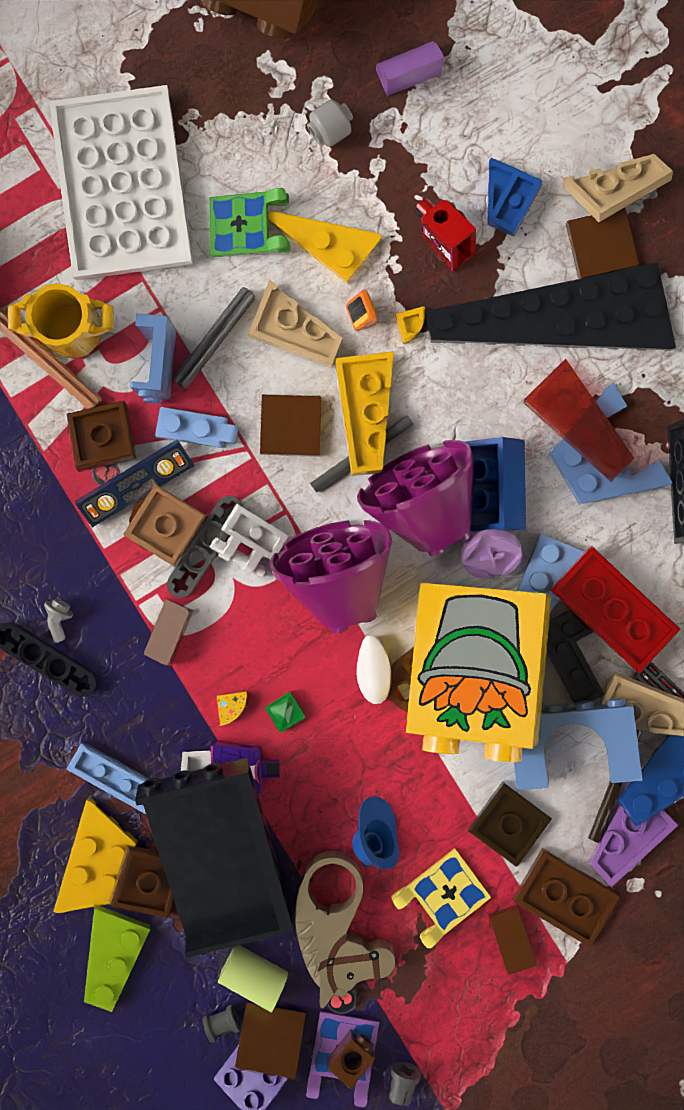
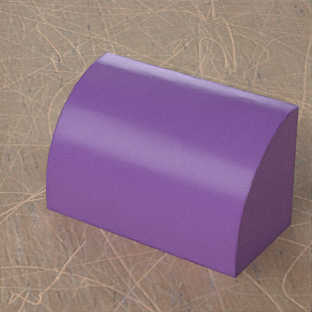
M431 41L376 64V71L386 95H392L441 75L444 56L439 46L434 41Z

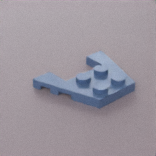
M614 383L602 392L599 398L549 453L578 504L665 487L673 483L660 460L632 475L608 436L601 421L627 407Z

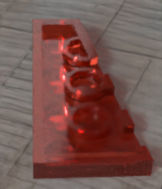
M566 359L524 399V405L611 483L633 462V455Z

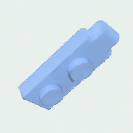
M160 407L155 436L175 441L178 439L180 442L223 448L224 443L236 444L239 426L227 424L228 419L224 417Z

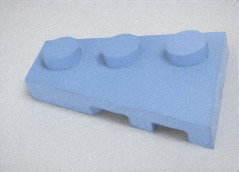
M539 534L517 591L543 593L551 596V611L559 599L549 591L550 588L578 560L584 551Z

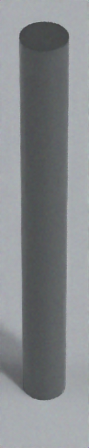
M408 415L386 429L385 444L414 425ZM349 456L310 483L316 493L350 470Z

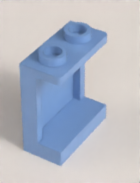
M137 313L135 326L146 339L153 340L149 381L146 383L131 381L130 388L138 397L144 398L143 402L161 404L162 400H170L177 330L168 316Z

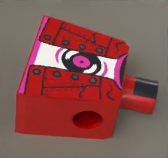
M428 198L418 203L414 211L421 218L422 236L449 269L454 272L475 254L476 228L446 200H441L435 206Z

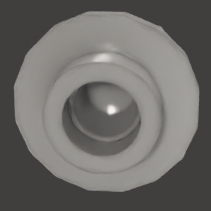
M60 599L46 601L44 606L48 614L47 622L54 642L63 641L66 637L60 621L72 618L73 613L69 610L70 605Z

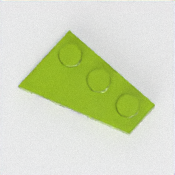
M94 905L84 994L85 1003L110 1012L113 1011L150 932V924L99 905Z

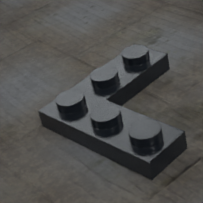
M567 610L549 620L546 653L576 707V702L594 701L605 694L576 642L593 633V631L573 612Z

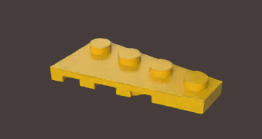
M394 351L335 358L351 476L382 472Z

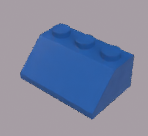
M498 437L466 441L473 452L471 532L491 529L504 531L526 530L525 440Z

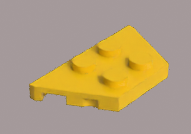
M91 798L86 800L53 911L55 913L94 907L95 904L99 906L109 904L126 846L137 847L138 840L128 831L122 830L119 823L112 816L106 815L96 805L97 802Z

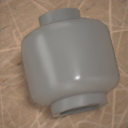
M330 99L313 110L309 115L310 123L307 126L319 145L324 144L327 147H331L351 133L350 121L353 119V115L345 103L339 105L338 102Z

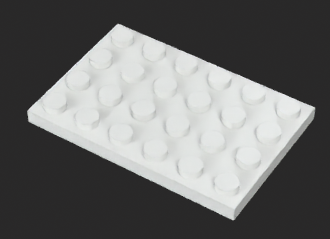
M162 85L49 101L73 278L75 280H83L193 264L168 86Z

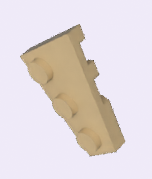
M614 671L599 705L607 704L608 699L625 698L626 702H632L636 729L649 730L651 733L684 736V699Z

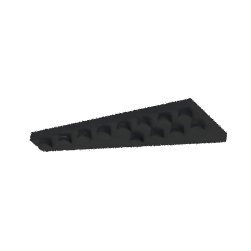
M658 263L425 311L431 343L516 344V346L542 345L543 347L561 348L595 347L614 350L619 348L637 349L640 351H646L647 349L672 351L676 348Z

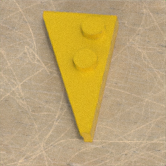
M269 211L268 222L345 283L350 281L382 240V235L376 232Z

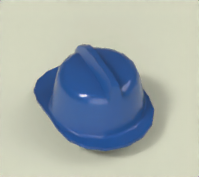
M377 796L368 797L362 802L359 809V828L354 833L352 847L355 855L362 861L364 867L374 865L383 870L391 869L397 864L399 859L394 812L384 799Z

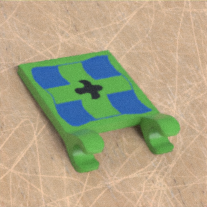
M274 188L265 192L209 197L210 256L222 257L268 252L288 253L290 251V241L283 235L269 238L268 205L287 206L289 204V194L286 193L285 189Z

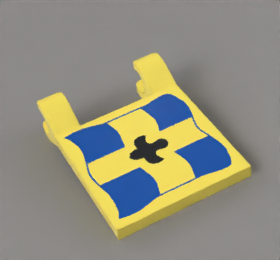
M455 848L407 886L396 891L391 897L398 909L404 908L416 897L435 922L433 926L425 929L420 934V939L427 948H432L448 931L491 898Z

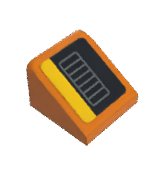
M366 289L362 290L346 304L347 312L356 331L375 325L377 321V314L369 293Z

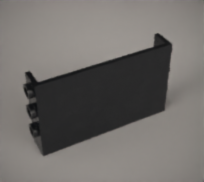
M248 758L224 764L212 763L203 769L191 772L184 770L177 772L171 777L163 779L151 778L142 784H138L135 802L137 806L143 804L186 935V958L196 955L202 956L212 951L234 948L241 944L263 941L269 937L293 932L292 910Z

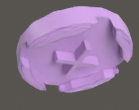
M499 529L483 530L473 534L464 542L461 548L462 563L468 573L478 578L493 579L494 575L501 573L502 576H505L519 566L522 560L521 544L517 537L508 531Z

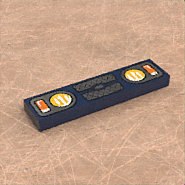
M177 439L75 500V504L89 524L94 527L149 494L154 484L161 487L194 467V463Z

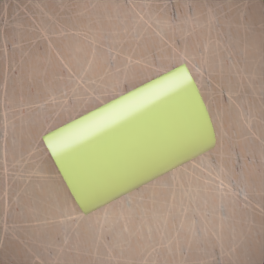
M238 945L233 948L224 964L218 983L272 1012L284 988L288 972Z

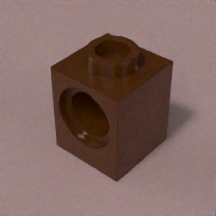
M350 1029L327 1058V1069L352 1089L375 1060L374 1049L372 1048L373 1043L364 1034L359 1033L357 1035ZM350 1051H356L361 1057L357 1061L351 1062L345 1058V1055Z

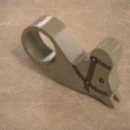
M336 850L322 852L311 859L301 878L296 900L297 937L306 967L315 983L320 987L321 1008L327 1005L333 995L347 996V992L358 982L387 977L395 968L393 946L388 941L376 939L367 942L362 936L348 931L362 898L363 878L357 862L350 855ZM327 864H338L344 866L353 874L356 880L355 890L342 903L330 904V906L322 905L317 902V898L312 893L309 880L318 868Z

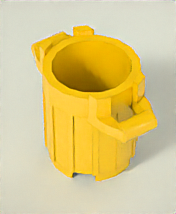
M59 283L45 285L33 295H24L22 301L8 306V330L23 336L37 338L59 356L62 355L71 359L85 357L99 345L102 334L114 330V306L91 299L88 295L80 294L69 285ZM95 309H101V321ZM21 310H26L27 324H21Z

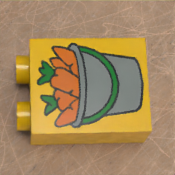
M420 583L406 733L424 735L422 750L442 754H459L460 740L485 743L484 758L502 762H521L522 749H533L539 743L551 596L543 593Z

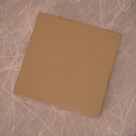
M154 484L123 535L176 567L207 516L162 487Z

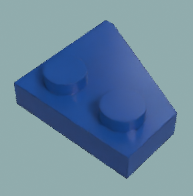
M491 157L489 160L488 225L514 237L542 187V180Z

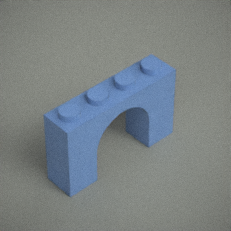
M625 698L608 699L607 704L595 705L594 701L576 702V707L564 708L563 704L545 705V710H541L539 743L533 749L523 748L521 762H514L517 790L548 788L549 777L545 754L546 742L550 735L558 728L569 724H580L591 728L602 738L607 750L611 783L643 781L632 702H626Z

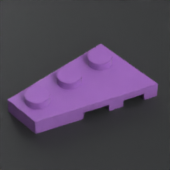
M619 804L589 863L612 887L678 825L662 810L639 826H634L621 804Z

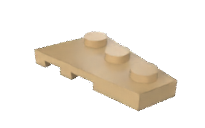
M655 154L621 162L618 168L604 172L600 168L589 171V176L575 179L574 175L563 178V188L598 222H601L671 181L673 171Z
M269 280L248 332L249 338L332 368L342 343V337L316 316L309 314L299 306L296 300L291 296L288 297L278 289L276 284Z

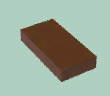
M517 905L488 914L508 975L537 966Z

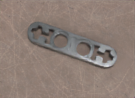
M225 496L218 501L168 578L167 589L172 596L185 598L194 592L218 555L217 551L210 548L211 543L206 539V531L211 526H217L221 529L223 524L213 521L215 516L217 515L222 519L226 512L223 509L225 503L230 505L232 502H235L243 507L239 499L233 496ZM222 531L221 540L226 542L230 535ZM195 551H201L206 557L205 564L200 568H194L189 562L190 555ZM183 565L189 571L198 573L195 579L190 575L186 580L185 584L189 586L187 591H176L175 579H182L187 573L181 571Z

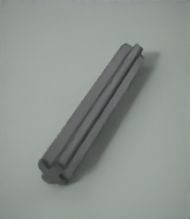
M242 287L175 374L174 380L180 386L187 388L255 300V295L249 289Z

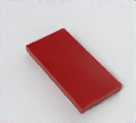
M590 546L549 590L639 674L681 630L593 546Z

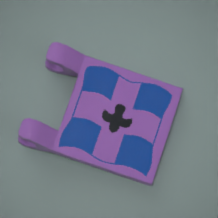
M320 1010L306 1095L308 1098H318L321 1076L337 1078L327 1069V1058L350 1029L357 1035L359 1033L364 1034L373 1043L372 1048L375 1052L379 1020ZM350 1051L345 1055V1058L351 1062L357 1061L361 1057L356 1051ZM372 1064L356 1083L354 1092L355 1106L365 1107L367 1104Z

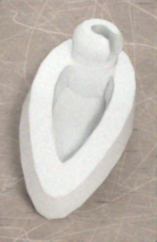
M367 636L363 640L359 652L357 679L364 697L372 704H380L386 700L391 687L390 660L382 643L374 636Z

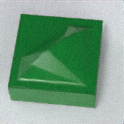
M291 691L265 706V710L280 733L306 717Z

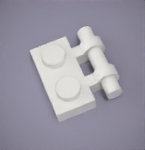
M236 504L221 528L222 531L230 535V538L227 542H223L216 537L212 541L210 548L217 551L222 559L226 561L230 559L240 565L241 570L248 574L254 573L262 577L267 568L259 563L264 555L271 560L274 553H279L289 536ZM241 542L253 549L248 556L237 550Z

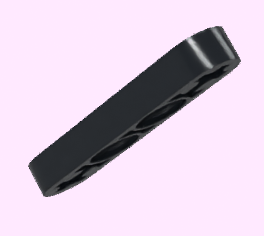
M15 623L0 624L1 650L74 695L86 697L97 690L99 678L93 670ZM11 629V636L19 641L26 637V640L20 646L14 641L5 643V636L2 632ZM31 643L37 644L41 649V655L37 660H31L26 655V648ZM55 659H61L66 664V672L61 676L55 675L52 672L51 664ZM74 667L77 669L74 673L75 676L83 678L87 675L89 677L88 683L91 685L90 688L86 687L81 690L79 688L81 683L74 678L70 679L69 682L66 681L72 674Z

